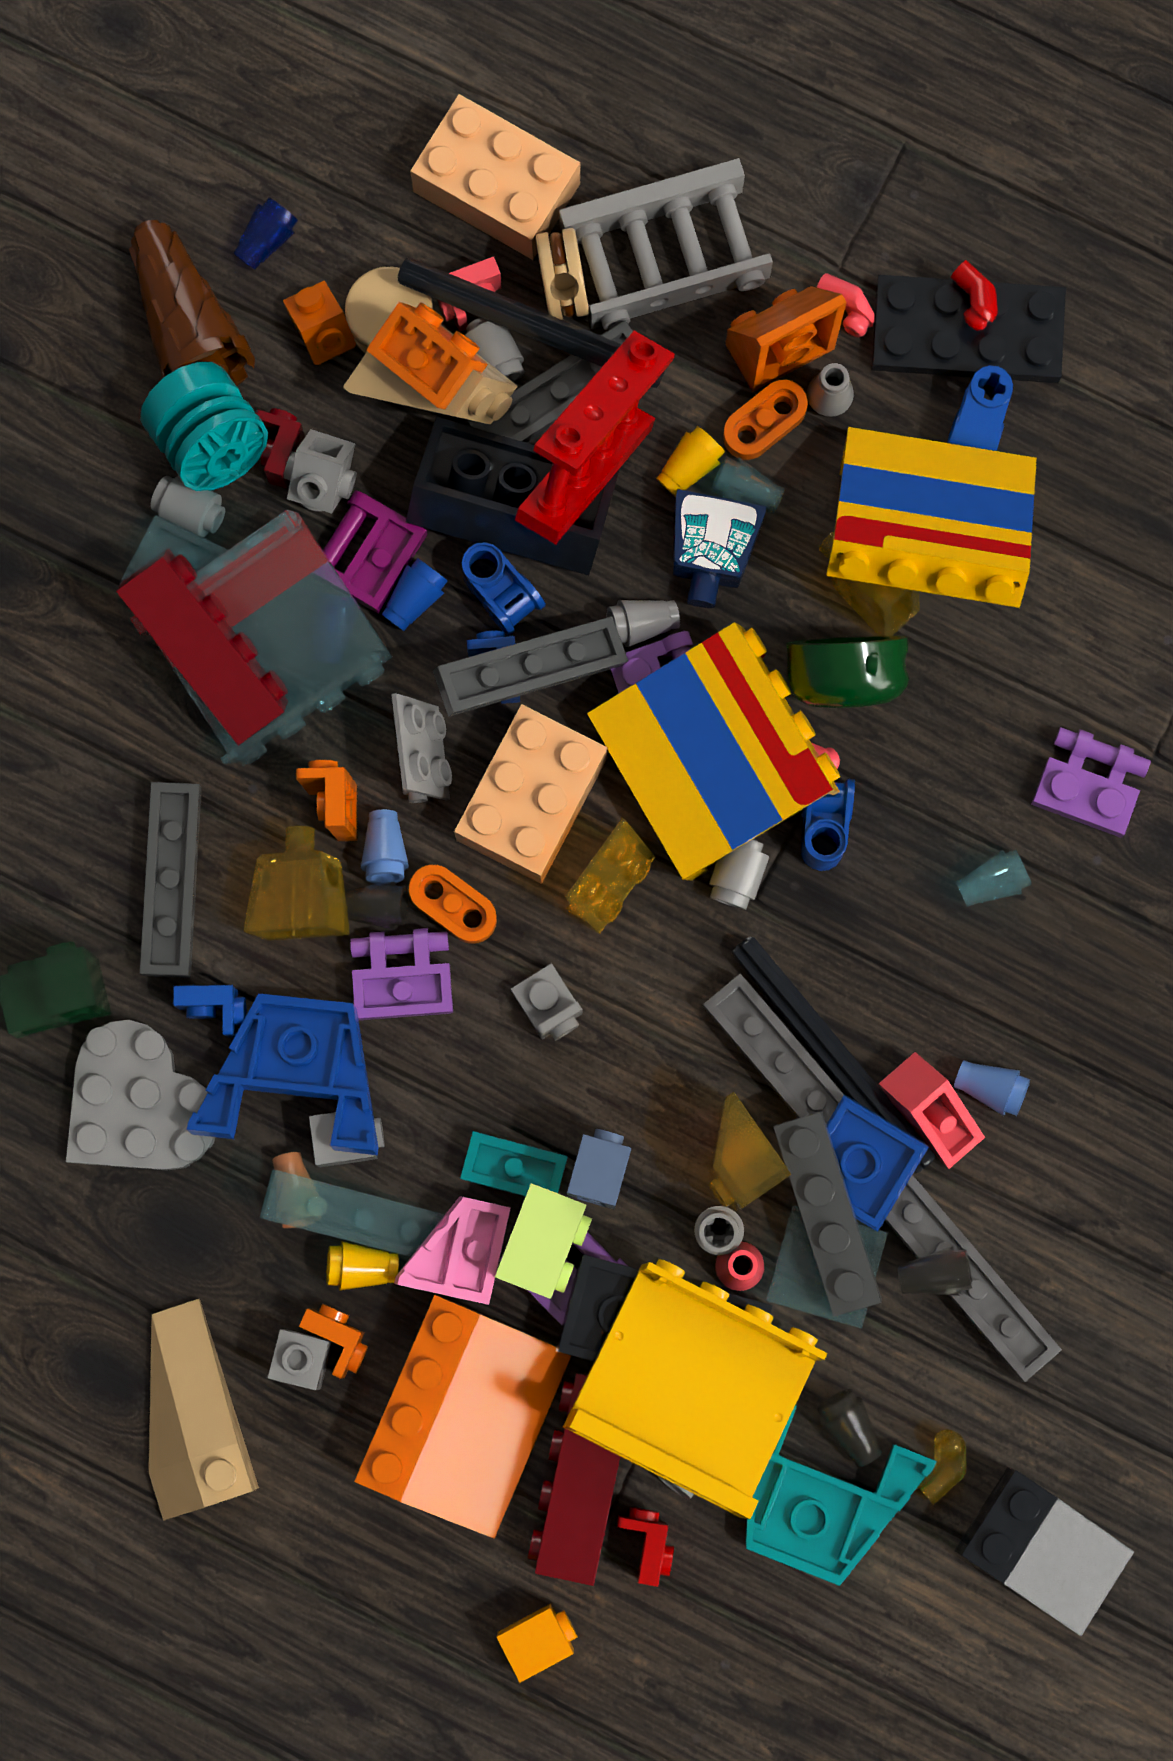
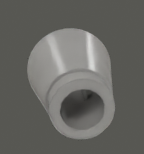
M838 363L825 366L810 381L807 388V399L813 410L829 417L838 416L848 410L854 397L849 373L843 365Z
M618 600L616 606L607 608L606 616L607 618L613 616L621 642L626 647L663 634L671 629H677L680 626L679 610L674 600Z
M714 1206L706 1209L699 1215L695 1223L694 1232L698 1244L706 1252L714 1255H725L733 1252L741 1244L744 1236V1225L740 1216L732 1209L724 1206ZM715 1218H723L726 1220V1224H730L725 1230H717L712 1226Z

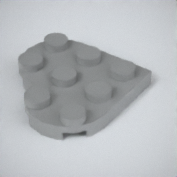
M132 1020L109 1022L89 1032L86 1041L81 1046L75 1067L67 1163L155 1170L182 1169L201 1159L208 1148H211L214 1144L216 1137L192 1135L187 1130L188 1121L193 1112H198L208 1094L206 1088L192 1077L175 1073L174 1055L171 1049H169L164 1037L150 1026Z

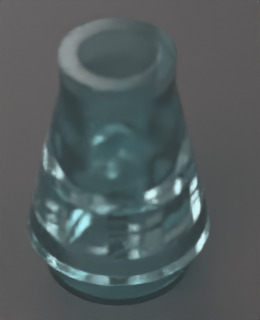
M725 457L711 487V492L720 495L721 498L767 506L766 512L774 514L785 488L776 485L740 457L736 461Z
M1016 849L1006 854L1003 850L970 874L956 881L967 907L976 903L1023 894L1021 889L1032 885Z

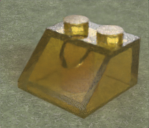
M732 1092L721 1103L709 1173L714 1180L708 1184V1187L721 1206L728 1207L732 1205L736 1212H738L790 1176L791 1173L735 1092Z

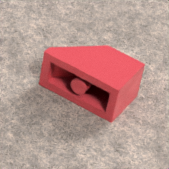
M916 1052L879 1083L892 1104L948 1169L985 1138L950 1082Z

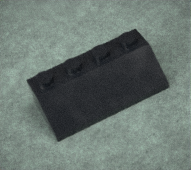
M436 416L413 486L406 523L475 543L486 542L493 544L499 550L589 576L619 470L555 545L515 521L519 506L549 473L553 462L534 452V445Z

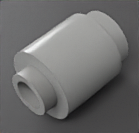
M481 317L472 321L466 327L468 333L465 336L480 347L477 352L478 355L513 383L524 375L525 371L521 365L524 358L508 328Z
M170 476L163 477L158 483L151 499V510L157 512L161 520L199 538L205 537L209 532L215 533L225 516V508L221 506V495L209 490H192L183 484L179 476L176 478Z
M750 840L717 860L709 883L713 887L710 894L711 899L735 908L747 909L749 900H755L769 860V856L761 852L763 848L762 843Z

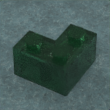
M67 942L46 948L47 956L8 966V974L0 976V1000L8 1034L21 1038L110 1015L111 1009L99 959L83 946L76 948L75 942Z

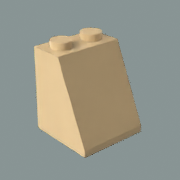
M440 325L442 328H444L447 332H449V333L453 336V334H452L450 331H448L445 327H443L442 325ZM367 351L343 388L352 394L491 425L493 421L499 420L508 411L512 404L511 395L518 386L480 355L476 354L488 364L483 372L473 370L450 404L443 410L433 405Z

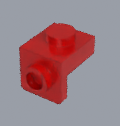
M630 1507L629 1516L618 1514L617 1527L645 1532L637 1580L639 1584L658 1587L660 1575H670L674 1546L665 1545L668 1524L658 1521L660 1512Z

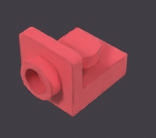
M494 256L449 273L493 292L501 289V273ZM438 300L445 321L454 319L459 332L466 330L468 326L466 312Z

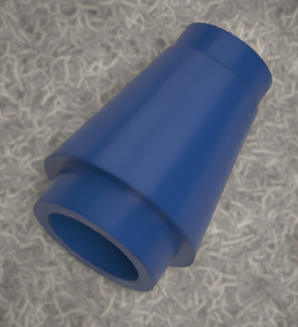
M417 558L411 567L406 565L382 615L405 631L409 624H412L444 594L441 590L448 580Z

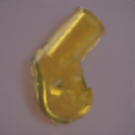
M950 1429L941 1430L934 1437V1459L937 1461L935 1470L918 1486V1489L933 1505L961 1481L967 1472L965 1441L960 1434Z

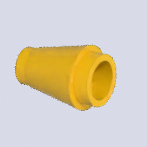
M697 426L691 434L685 432L656 479L676 497L677 489L687 490L719 466L721 463L718 459L725 453V450L708 433Z
M341 1241L340 1246H329L326 1268L327 1285L338 1286L339 1291L394 1283L399 1268L398 1253H388L387 1251Z

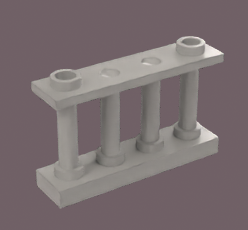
M739 158L559 210L561 234L562 229H575L577 242L583 246L600 300L599 303L589 305L591 329L603 327L604 330H611L625 320L629 323L630 318L737 287L739 291L752 290L764 284L765 279L770 278L773 264L771 255L769 253L755 258L752 257L734 201L737 194L743 192L745 178ZM709 202L711 205L717 206L735 262L734 264L710 271L707 269L689 213L693 207ZM664 215L667 218H672L690 275L689 277L665 284L662 282L645 228L648 220ZM621 228L622 231H627L645 287L644 290L620 297L617 295L600 241L603 233Z

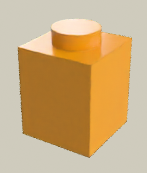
M551 1603L498 1631L496 1636L519 1683L573 1655L574 1648L570 1641L578 1638L566 1612L563 1610L556 1614Z

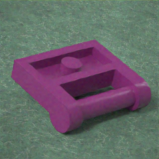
M355 490L347 502L350 508L323 549L329 562L311 573L310 576L379 614L397 585L406 565L410 564L425 540L427 530L423 527L406 523L404 516L368 495ZM366 517L374 519L376 523L345 573L343 574L336 570L334 567Z

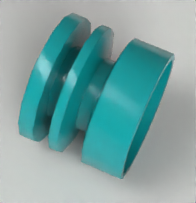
M195 362L180 367L165 376L149 392L141 408L140 421L158 449L165 453L169 464L177 472L183 484L195 491H212L229 485L245 475L258 462L267 445L268 431L263 421L254 413L249 402L243 399L238 387L224 368L213 362Z

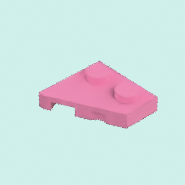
M459 1196L396 1275L394 1284L489 1305L511 1208Z

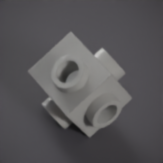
M310 429L296 452L290 454L286 464L284 479L290 480L287 499L301 503L309 510L325 511L332 514L341 498L349 499L354 488L357 472L350 470L355 443Z

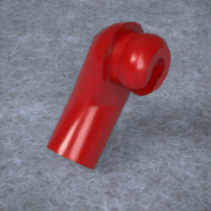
M965 260L957 267L950 278L970 295L971 307L965 311L964 320L971 328L979 331L983 330L989 321L993 322L998 314L997 292L994 285L972 264Z

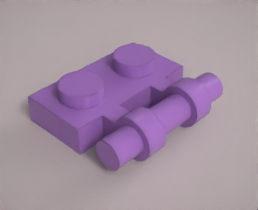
M1060 727L1053 745L1069 750V757L1066 763L1051 757L1048 758L1031 805L1117 837H1123L1140 790L1122 784L1125 774L1129 772L1144 778L1151 760L1135 755V749L1122 744L1116 748L1094 740V734L1080 729L1078 733ZM1088 757L1110 765L1107 778L1081 769L1085 758Z
M428 928L413 929V934L385 936V932L380 931L370 932V937L351 938L352 958L371 956V969L352 970L354 1006L357 1009L358 1020L453 1013L450 964H430V952L449 950L447 931L429 933ZM414 953L415 966L387 968V955Z

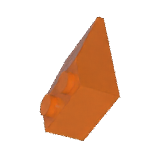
M813 286L797 292L796 289H791L775 298L772 302V307L758 314L755 310L748 311L732 321L730 324L731 328L727 332L726 346L752 392L835 349L847 303L842 294Z

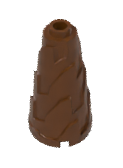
M157 220L142 222L134 230L129 252L139 279L149 332L161 369V380L180 367L195 362H213L223 367L235 385L238 386L248 377L244 368L245 364L247 363V365L252 366L253 369L255 366V358L245 336L240 335L233 319L221 307L207 280L197 271L177 232H172L169 225L160 223Z

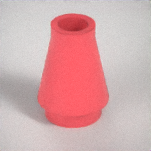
M741 1242L733 1252L717 1256L715 1263L716 1273L719 1280L726 1287L736 1291L748 1290L761 1280L764 1273V1260L755 1246L747 1242ZM738 1256H743L750 1261L751 1268L746 1275H739L734 1271L733 1262Z

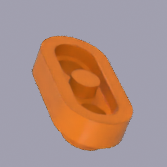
M777 380L765 387L727 419L723 433L726 449L733 456L743 460H751L761 456L803 421L808 405L807 396L803 388L790 380ZM779 402H785L790 405L791 411L788 414H779L774 406ZM742 431H750L754 434L755 440L751 443H743L738 438V434Z
M427 865L414 873L409 884V894L415 907L465 943H480L492 935L496 927L497 916L493 904L485 896L447 868L440 865ZM432 883L440 884L443 887L441 897L429 899L425 895L428 885ZM473 911L479 913L482 921L478 927L469 928L464 924L463 920L467 913Z

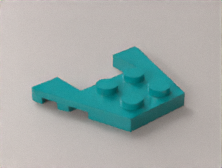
M795 1405L753 1494V1498L759 1500L751 1519H746L745 1548L840 1586L879 1538V1534L911 1498L910 1496L924 1478L931 1473L937 1461L892 1444L875 1492H870L779 1455L797 1407Z

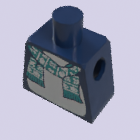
M677 489L674 510L673 575L691 580L687 603L701 608H714L719 585L731 588L739 587L761 531L767 506Z

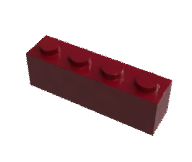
M167 548L125 579L116 592L239 746L285 712L288 703L285 695L288 694V690L273 670L266 673L255 659L258 656V651L251 640L241 631L236 634L225 620L228 617V613L219 599L212 593L206 596L194 581L198 578V575L190 562L182 554L175 557L172 551Z
M576 1373L574 1383L564 1381L559 1411L568 1412L569 1415L588 1375ZM567 1429L564 1432L554 1430L548 1460L558 1463L554 1482L548 1480L543 1482L538 1510L547 1511L544 1531L533 1530L528 1560L537 1561L535 1574L594 1586L620 1456Z

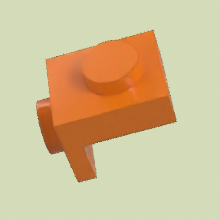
M325 280L312 287L304 288L297 294L283 300L285 308L302 337L310 358L315 365H319L356 346L344 312Z
M322 1303L319 1312L307 1308L299 1327L344 1347L332 1375L343 1379L348 1370L357 1373L368 1349L367 1345L361 1343L365 1332L347 1325L346 1322L349 1315Z

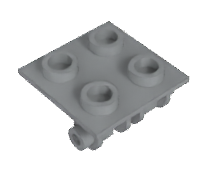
M397 693L392 694L403 794L408 795L409 803L428 801L427 796L450 800L449 785L452 781V772L448 761L445 759L443 739L446 735V724L443 715L439 712V706Z

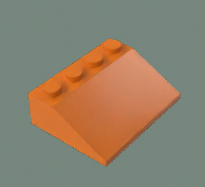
M434 1295L354 1482L409 1506L495 1538L572 1355L555 1351L556 1346L443 1297Z

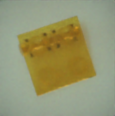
M623 818L565 896V899L570 903L566 909L580 920L584 918L599 934L608 923L613 922L621 912L623 901L633 887L646 878L651 862L655 858L654 854Z

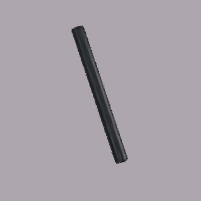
M406 258L400 267L398 282L401 285L602 367L622 345L413 258ZM664 372L654 382V384L651 386L652 388H657L659 386L664 375Z
M751 936L738 944L732 951L734 959L851 1099L925 1143L759 942ZM928 1148L914 1171L915 1174L921 1172L935 1159V1155L930 1148Z

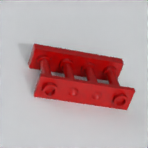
M635 330L629 335L535 443L533 451L553 462L549 473L519 506L515 521L555 545L651 432L655 417L637 407L639 400L673 361L675 356L673 352Z

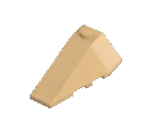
M200 1299L152 1314L149 1476L163 1521L220 1503L259 1488Z

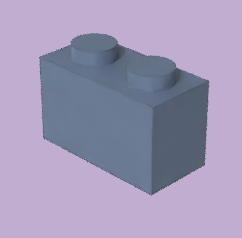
M595 1129L593 1137L583 1134L569 1183L567 1197L615 1209L631 1152L630 1147L622 1145L624 1136L600 1129Z

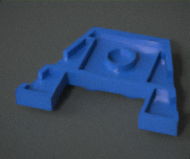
M258 993L229 1046L231 1052L219 1074H214L206 1088L207 1096L198 1112H193L188 1121L187 1130L192 1135L234 1139L244 1090L338 1100L330 1143L334 1151L378 1155L379 1147L357 1009L354 1004Z

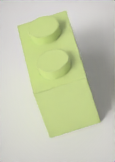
M531 1183L495 1278L551 1299L554 1290L564 1293L574 1268L573 1264L565 1262L572 1243L582 1246L592 1218L583 1215L587 1205Z

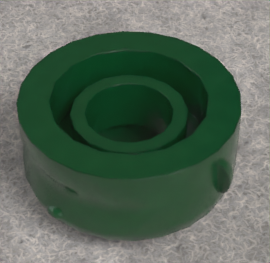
M850 636L808 639L786 643L789 687L793 695L806 705L822 708H852L884 704L899 697L908 686L909 676L905 667V658L908 652V637Z

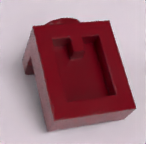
M271 408L268 413L257 409L255 414L263 421L268 435L276 437L275 440L271 438L267 440L266 448L261 456V466L265 467L264 471L270 484L287 489L290 480L284 479V472L290 454L296 452L305 438L302 424L297 422L296 416L287 411Z

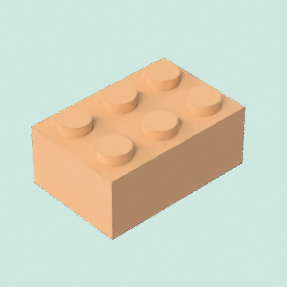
M458 94L410 171L414 193L532 260L538 253L536 235L545 232L549 234L559 219V210L566 208L580 185L579 161Z
M521 704L454 831L456 841L542 884L607 760L608 747Z

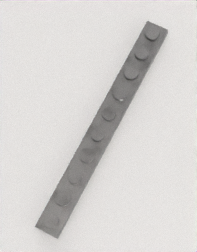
M740 973L703 1004V1008L797 1118L822 1111L827 1124L844 1094ZM912 1175L886 1217V1223L1022 1382H1026L1062 1349Z

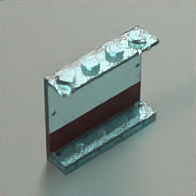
M290 510L284 511L196 572L198 578L194 580L206 596L212 593L219 599L228 613V617L225 620L236 634L241 631L251 640L258 651V656L255 659L265 672L273 670L283 681L288 690V694L285 695L288 700L285 712L238 746L160 648L225 748L227 754L221 757L223 763L233 764L240 761L243 766L263 756L267 752L264 744L277 735L284 740L304 728L306 723L303 718L317 708L321 713H325L337 706L346 698L342 691L358 681L362 687L378 678L385 671L382 664L392 658L299 513ZM135 615L130 618L140 635H150Z

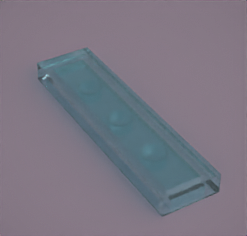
M272 1170L260 1218L412 1257L445 1214L294 1174Z

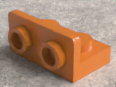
M398 302L366 351L437 408L445 410L473 370L483 372L488 364L476 355L480 347L475 342L458 331L452 336L440 325L444 318L432 308L421 302L417 307Z
M314 760L308 763L309 768L296 769V779L309 795H317L318 820L324 821L325 828L338 841H357V784L345 767H338V762L333 760Z

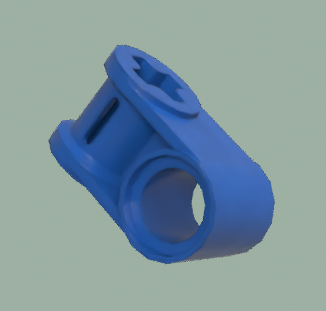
M989 365L982 367L974 374L965 390L947 443L997 451L1004 428L1003 421L1013 392V382L1006 370L998 366ZM985 385L993 387L992 395L994 397L992 400L984 398L985 390L983 387Z
M486 542L476 543L464 553L462 575L466 586L482 603L488 615L506 635L510 636L515 632L514 626L534 609L540 611L546 606L535 587L514 568L503 553L493 544ZM478 559H488L495 564L497 570L488 578H479L472 574L470 567Z
M846 779L845 783L835 782L840 791L835 795L827 794L802 809L801 856L812 869L826 871L836 867L846 851L849 823L853 811L855 779ZM818 835L829 836L834 840L837 851L831 855L819 854L814 850L811 840Z

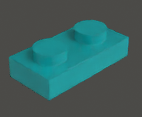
M473 1131L460 1179L526 1197L531 1183L558 1193L568 1156Z

